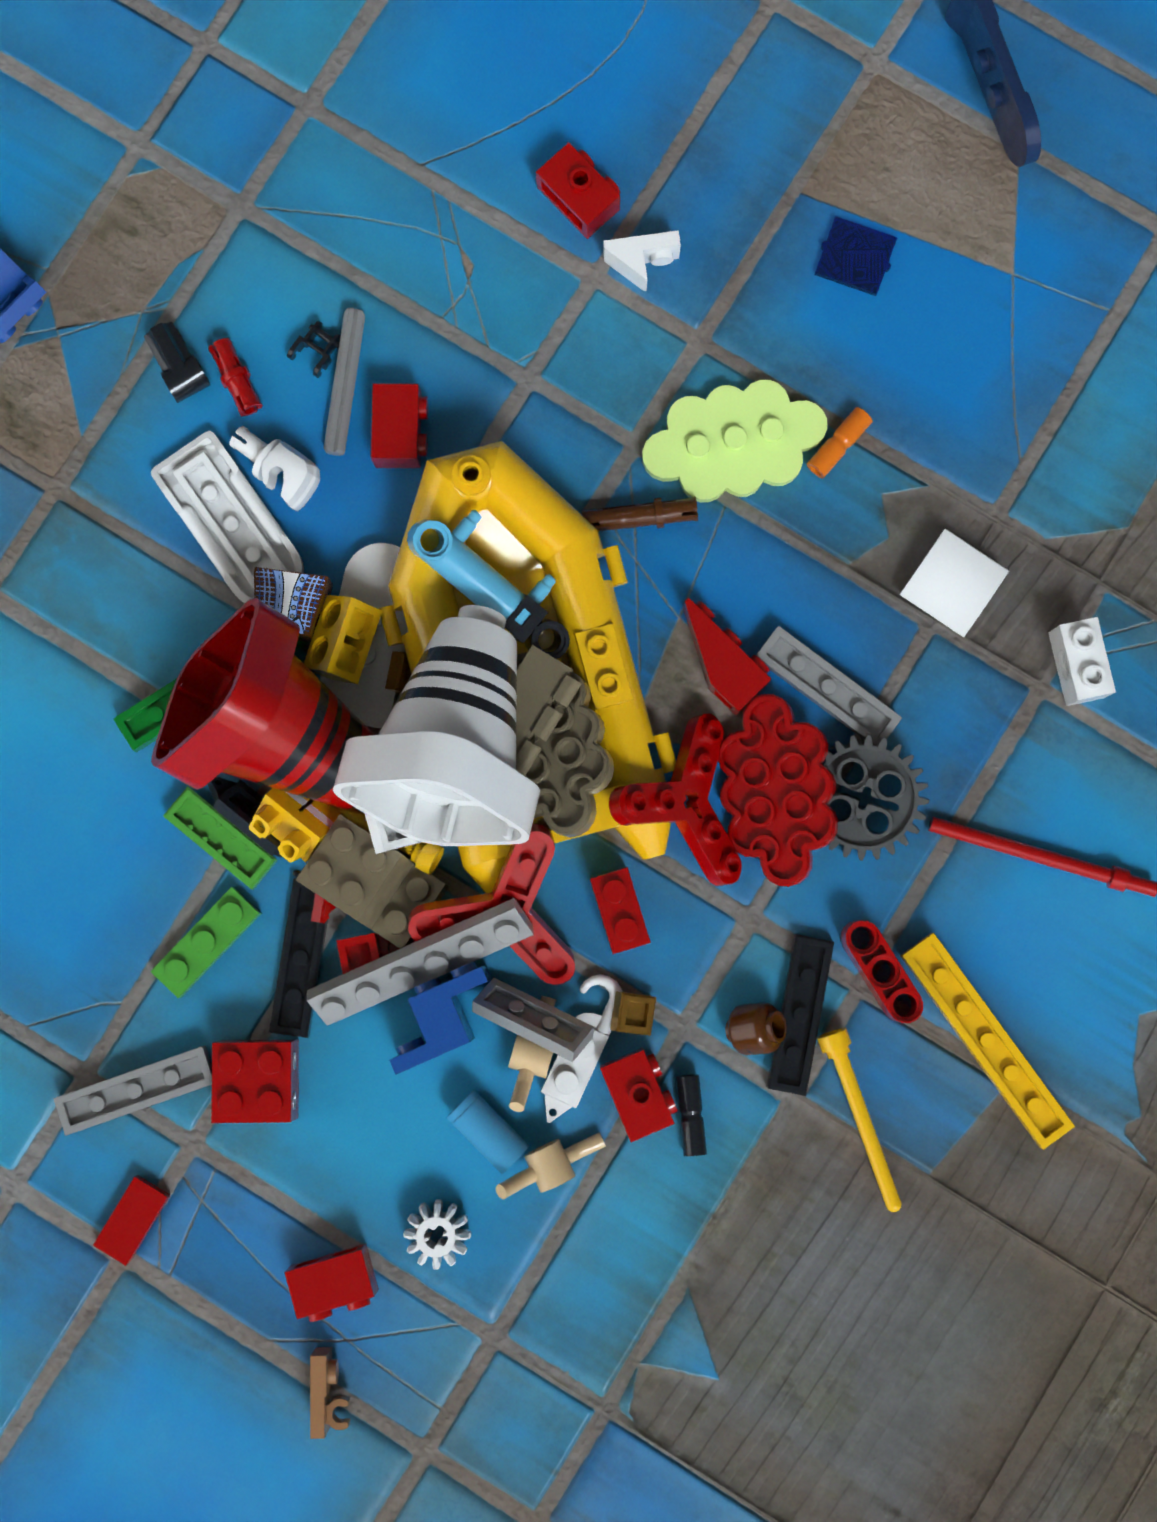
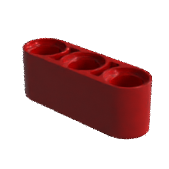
M859 920L848 923L841 932V944L883 1012L889 1019L896 1022L911 1023L916 1021L923 1011L922 998L879 929L869 921ZM857 927L865 928L870 936L868 945L863 949L856 948L851 941V934ZM880 960L885 961L890 967V976L882 983L877 982L872 974L874 964ZM906 994L911 1000V1009L906 1015L899 1016L894 1010V1001L897 996Z

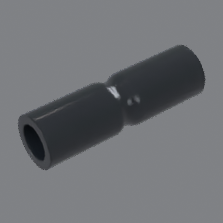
M699 1074L676 1076L679 1111L682 1116L680 1124L683 1155H706L707 1148L704 1119L701 1115L702 1098Z

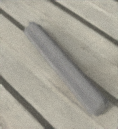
M347 308L344 311L324 441V450L330 455H344L365 323V314L360 309Z

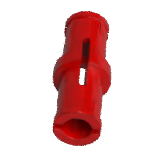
M222 338L213 342V345H210L208 350L222 375L220 381L223 387L228 388L239 414L241 416H248L256 413L257 409H261L263 405L249 380L251 374L246 366L243 367L230 338Z

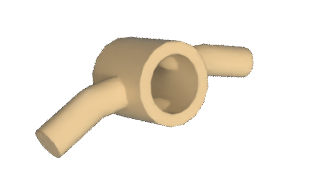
M541 995V1001L553 1007L555 1006L556 999ZM519 1035L516 1037L508 1068L519 1071L509 1103L510 1109L515 1112L524 1111L534 1076L546 1079L553 1052Z
M600 1132L566 1149H563L560 1140L556 1139L524 1155V1158L529 1168L496 1185L497 1195L501 1199H506L535 1182L540 1193L571 1180L576 1176L571 1163L606 1147Z

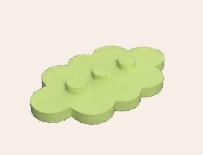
M758 380L751 383L744 391L731 385H722L715 388L706 400L697 396H685L678 399L668 412L667 430L653 434L645 442L642 450V464L646 472L656 480L662 482L679 480L683 492L689 498L696 496V501L700 503L714 501L725 491L737 497H748L754 494L763 482L771 486H784L791 483L799 475L803 464L802 452L816 448L823 441L827 431V417L824 411L813 402L807 400L790 402L786 390L779 383L772 380Z

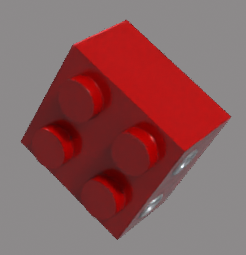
M299 1039L221 1040L212 1043L211 1123H284L298 1119Z

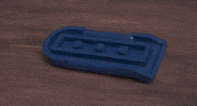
M951 0L945 15V21L963 41L1007 156L1017 167L1036 162L1041 152V133L1038 118L1029 93L1025 92L1000 29L999 16L993 0Z

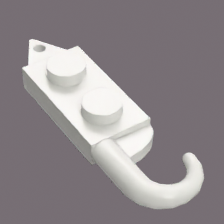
M602 974L591 976L583 982L579 989L584 994L594 985L604 986L609 992V1000L602 1015L582 1013L576 1017L594 1026L593 1038L573 1062L557 1055L541 1090L545 1095L547 1123L552 1122L570 1108H577L612 1031L610 1028L616 991L623 992L618 982L610 976ZM550 1109H555L557 1111L556 1115H550Z

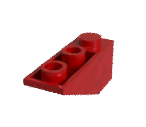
M688 598L684 603L683 610L708 689L737 716L769 684L771 678L767 673L770 670L759 657L754 654L749 657L740 648L742 642L735 633L728 628L722 631L712 621L715 615L704 603L698 601L695 604Z

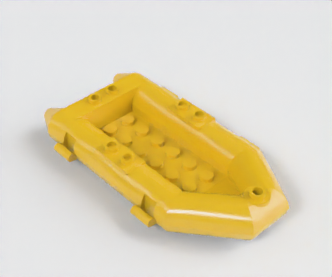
M503 441L427 460L388 585L393 605L379 608V610H382L381 621L388 647L404 644L412 674L439 623L447 618L458 617L461 607L475 605L421 558L414 555L409 549L407 538L409 530L418 521H439L445 524L452 532L464 517H467L472 510H476L482 516V519L464 542L469 548L523 594L528 595L546 574H550L556 579V583L552 586L550 593L541 602L540 606L548 612L544 617L545 619L562 624L569 634V647L566 653L557 658V660L572 668L573 672L583 678L588 684L591 695L588 708L601 716L605 727V733L600 746L609 751L614 762L612 780L605 789L593 795L597 813L594 823L588 831L580 836L570 838L561 836L551 830L543 816L534 818L533 824L543 825L548 828L553 834L555 843L615 828L642 860L664 855L666 853L671 823L624 826L613 819L609 810V797L615 788L635 783L666 782L664 774L674 771L676 764L669 733L653 736L614 587L628 583L618 545L603 549L599 531ZM432 528L424 531L420 540L421 546L426 551L434 550L439 543L437 532ZM603 556L606 558L611 580H603L598 559ZM396 611H403L408 632L403 635L400 632ZM550 628L542 631L538 638L539 646L542 649L549 648L554 642V634ZM517 641V654L528 652L525 644ZM653 742L656 744L662 768L655 770L648 744ZM512 844L457 846L465 871L485 893H492Z

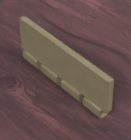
M534 645L531 646L517 669L516 771L526 776L542 748L530 742L532 736L536 735L546 742L563 715L551 708L554 700L568 707L581 686L580 682L570 677L573 671L572 668Z

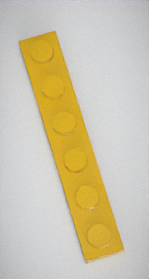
M930 933L900 955L1040 1149H1046L1075 1127L934 933Z

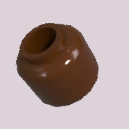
M759 1002L742 1004L735 1007L726 1023L725 1032L727 1039L740 1054H769L776 1051L785 1039L787 1026L783 1014L772 1004Z

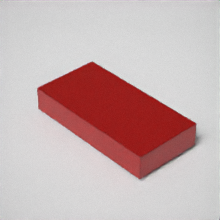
M135 1176L93 1246L127 1266L171 1195L141 1176Z

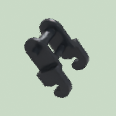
M320 321L309 326L310 330L304 338L299 335L287 354V358L294 360L296 351L301 352L304 347H311L321 354L322 358L313 371V375L317 378L321 376V370H326L331 364L330 355L336 347L339 348L341 336L336 334L333 337L322 330V322ZM316 336H319L328 343L324 350L312 342Z

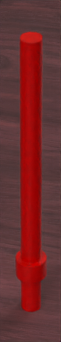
M934 816L929 824L928 831L1104 882L1107 883V888L1121 892L1128 889L1155 897L1157 894L1156 881L1132 875L1130 870L1115 865L1112 868L1104 867Z

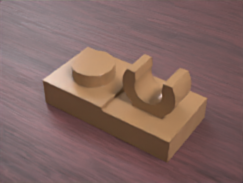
M316 1347L310 1356V1439H325L330 1426L335 1430H344L350 1425L349 1418L340 1419L334 1412L336 1407L349 1406L350 1397L339 1395L330 1401L332 1384H337L339 1377L338 1359H332V1347Z

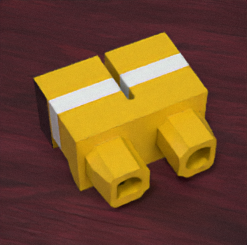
M272 788L266 793L255 812L253 820L249 825V830L259 838H266L271 834L281 842L278 846L279 854L288 862L292 863L299 858L307 862L339 815L347 817L334 806Z

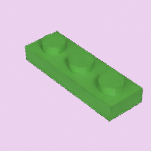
M231 887L150 972L177 998H182L262 913L235 887Z

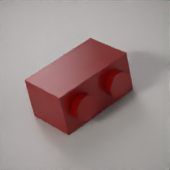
M373 383L371 459L375 468H421V457H427L428 438L426 433H421V420H428V397L422 396L419 384Z
M628 867L591 878L590 882L612 954L651 943Z
M367 1244L291 1265L284 1272L296 1318L301 1319L308 1316L310 1322L322 1320L333 1315L332 1309L347 1305L348 1311L365 1307L371 1304L370 1298L374 1297L379 1290Z

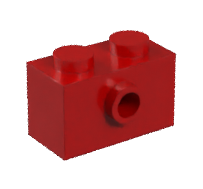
M568 142L536 171L537 188L588 239L620 210V189L609 176L602 177L594 169L595 164L584 150L580 149L577 151Z
M640 1048L600 1065V1070L630 1142L675 1124L671 1114L678 1112L670 1091L661 1092L656 1077L663 1074L654 1053L646 1056L644 1049Z

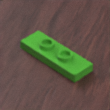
M189 786L186 787L163 815L164 818L252 890L256 888L278 861L276 857L267 853Z

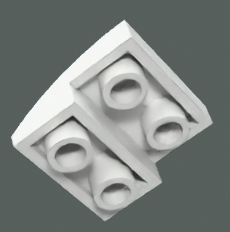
M945 528L900 595L962 637H965L1009 570Z

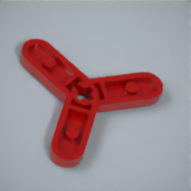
M708 713L694 716L688 721L671 782L635 783L617 787L610 794L609 810L613 819L624 826L675 822L709 882L715 886H724L737 882L741 874L742 863L708 801L724 736V730L720 721L714 715ZM686 795H687L688 801L686 802V807H685L684 802H685L686 799H687V798H686Z
M532 824L529 840L521 844H512L492 893L428 902L416 906L409 915L408 931L411 938L419 941L515 898L533 924L534 935L514 943L510 947L544 982L558 985L569 981L575 972L574 954L531 908L554 856L555 841L551 831L543 825Z

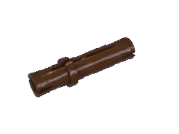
M696 496L662 501L660 497L654 498V502L590 510L582 509L583 517L598 531L656 525L657 529L664 528V524L698 521Z

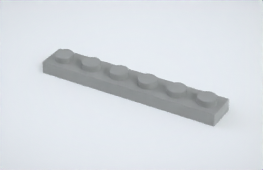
M510 899L307 990V1002L327 1026L420 984L534 935L533 924L516 899Z

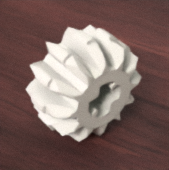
M436 1199L434 1212L424 1202L419 1206L422 1217L412 1213L409 1215L407 1220L415 1228L406 1229L403 1237L416 1240L407 1247V1252L412 1254L418 1250L422 1251L417 1261L419 1265L422 1266L428 1256L433 1257V1269L438 1270L442 1262L441 1257L443 1256L447 1264L453 1266L456 1263L454 1252L465 1255L468 1248L459 1240L470 1239L472 1232L467 1229H459L468 1221V1217L465 1214L454 1219L453 1215L458 1207L455 1203L449 1206L446 1213L442 1211L443 1202L441 1199ZM439 1225L445 1229L443 1236H448V1239L440 1238L436 1243L430 1239L432 1232H428V1228L435 1230Z

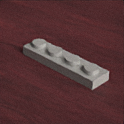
M780 626L775 629L756 655L768 666L769 670L863 740L866 739L867 734H871L873 745L878 746L884 737L888 738L902 719L900 715Z
M205 1045L53 1098L64 1134L67 1136L212 1085V1063Z

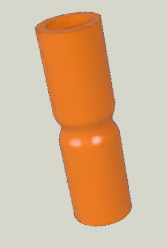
M855 407L835 430L833 437L829 438L808 461L807 467L817 477L824 479L845 455L846 450L872 424L873 420L870 415L863 409Z

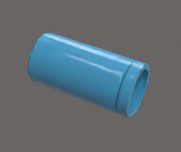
M475 1090L447 1116V1119L501 1174L506 1172L530 1146Z

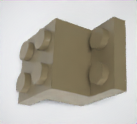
M342 815L337 817L296 878V881L400 949L412 944L414 941L408 931L411 911L423 903L440 901L449 886L431 874L428 875L415 868L414 863L395 849L376 854L370 833Z

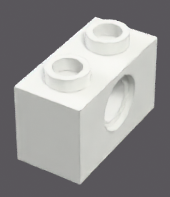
M1098 617L1061 624L1048 632L1066 706L1103 699L1116 693Z

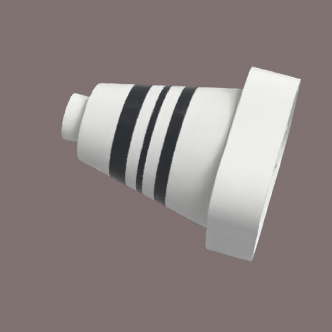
M465 605L460 608L458 617L447 618L439 623L379 734L353 737L346 741L333 787L334 793L340 799L396 832L428 844L440 846L521 844L529 840L540 789L534 782L516 771L517 641L512 634L505 630L506 618L501 613L485 606Z

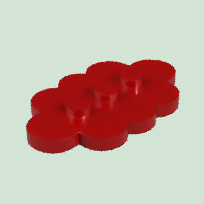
M762 694L754 697L747 704L743 712V730L729 734L721 743L718 761L721 769L728 777L720 789V800L722 806L733 815L728 825L727 835L736 852L745 857H760L763 873L768 880L778 886L790 887L800 884L809 876L813 863L812 850L826 847L834 840L837 834L838 819L835 811L828 805L836 791V781L833 773L823 765L828 754V742L825 734L818 727L810 723L795 722L792 707L785 699L774 694Z

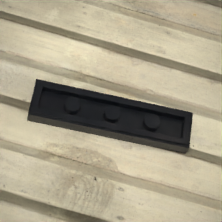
M296 878L293 880L269 1032L309 1038L314 1009L307 1002V990L318 986L328 920L325 923L311 921L315 893L296 881Z
M798 934L794 935L780 1011L786 1020L787 1033L778 1049L772 1054L767 1089L802 1096L807 1094L833 952V941Z

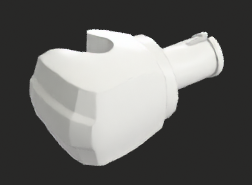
M245 426L238 428L235 433L245 439L247 443L245 444L232 436L229 445L254 462L253 476L263 481L268 489L273 490L276 486L278 474L283 471L284 482L281 497L293 510L299 511L303 508L320 483V469L318 466L280 439H275L267 444Z

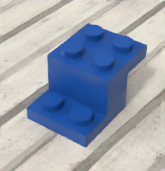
M1 248L0 343H4L16 331L14 325L24 315L30 316L40 308L43 303L41 298L46 291L34 279L29 277Z
M471 962L450 971L453 977L452 980L441 983L438 977L414 987L417 995L408 998V1001L426 1043H424L421 1036L396 1048L398 1055L389 1060L395 1075L475 1039L457 995L492 980L487 966L477 968L476 963Z

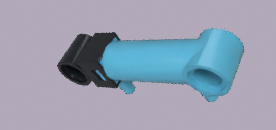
M472 510L467 517H464L452 532L445 524L434 520L418 521L411 527L408 532L407 542L412 553L421 558L475 605L485 606L501 613L506 618L505 630L512 634L516 641L524 643L528 651L534 645L555 659L560 658L566 653L570 641L568 631L562 624L545 619L544 617L548 612L540 606L541 602L550 593L552 586L556 583V579L550 574H546L528 595L523 594L469 548L464 542L482 519V516L476 510ZM432 528L439 536V543L434 550L426 551L421 546V536L424 531ZM550 628L554 634V642L549 648L542 649L538 643L539 635L545 629Z

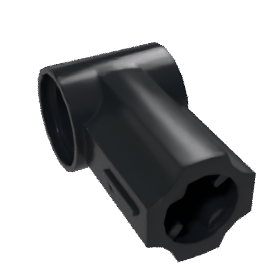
M173 322L159 323L150 328L144 338L162 369L160 374L177 403L211 385L195 356H191L186 343Z

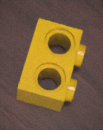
M327 595L304 664L312 672L333 681L358 684L382 610L353 597Z

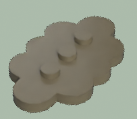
M527 652L517 654V669ZM573 671L570 677L580 682L581 686L568 707L554 700L551 708L563 715L546 742L536 735L532 736L530 742L539 746L542 750L525 776L540 789L534 818L543 816L551 830L561 836L570 838L582 835L592 826L597 813L593 795L607 787L614 773L613 758L609 751L600 746L605 733L604 722L600 715L588 708L591 699L590 688L586 681Z

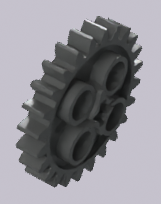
M867 734L864 745H859L855 735L850 737V747L848 748L839 740L836 741L837 753L834 755L828 751L825 758L826 762L823 764L833 773L836 784L857 792H862L865 787H869L872 789L871 796L899 805V809L894 811L873 802H869L866 807H861L858 797L835 791L828 805L830 806L835 799H844L851 805L852 810L851 815L847 819H838V831L834 840L829 845V850L832 851L841 844L844 846L843 857L847 858L852 849H857L858 857L861 861H863L866 855V850H871L876 860L880 859L881 848L883 847L890 854H895L894 842L897 840L907 846L909 842L904 833L909 831L918 834L920 830L913 823V820H925L927 816L917 809L918 805L929 804L928 798L919 796V791L926 789L928 783L916 782L915 779L923 772V769L915 768L911 770L909 764L912 762L914 755L911 754L902 759L899 757L902 745L898 744L890 751L887 749L886 737L880 741L878 746L873 745L871 734ZM857 762L862 766L864 777L860 782L849 783L844 779L842 769L846 763ZM893 774L901 780L902 787L899 793L889 796L880 790L879 781L884 775ZM875 811L884 813L889 820L888 828L882 832L872 831L867 825V816Z

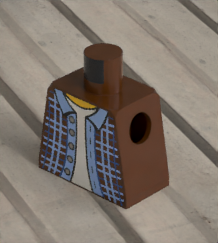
M255 567L254 598H258L296 622L300 628L298 641L311 642L326 596L332 593L333 583L329 577Z

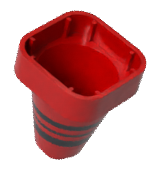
M252 598L207 638L184 665L172 689L153 749L151 762L153 766L196 790L206 786L222 772L341 809H349L353 806L340 799L333 791L346 741L353 737L375 734L294 654L299 637V625L258 598Z

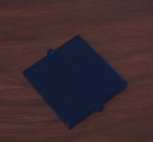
M835 217L827 241H823L821 244L823 252L815 275L876 296L885 272H888L891 268L889 260L897 237Z

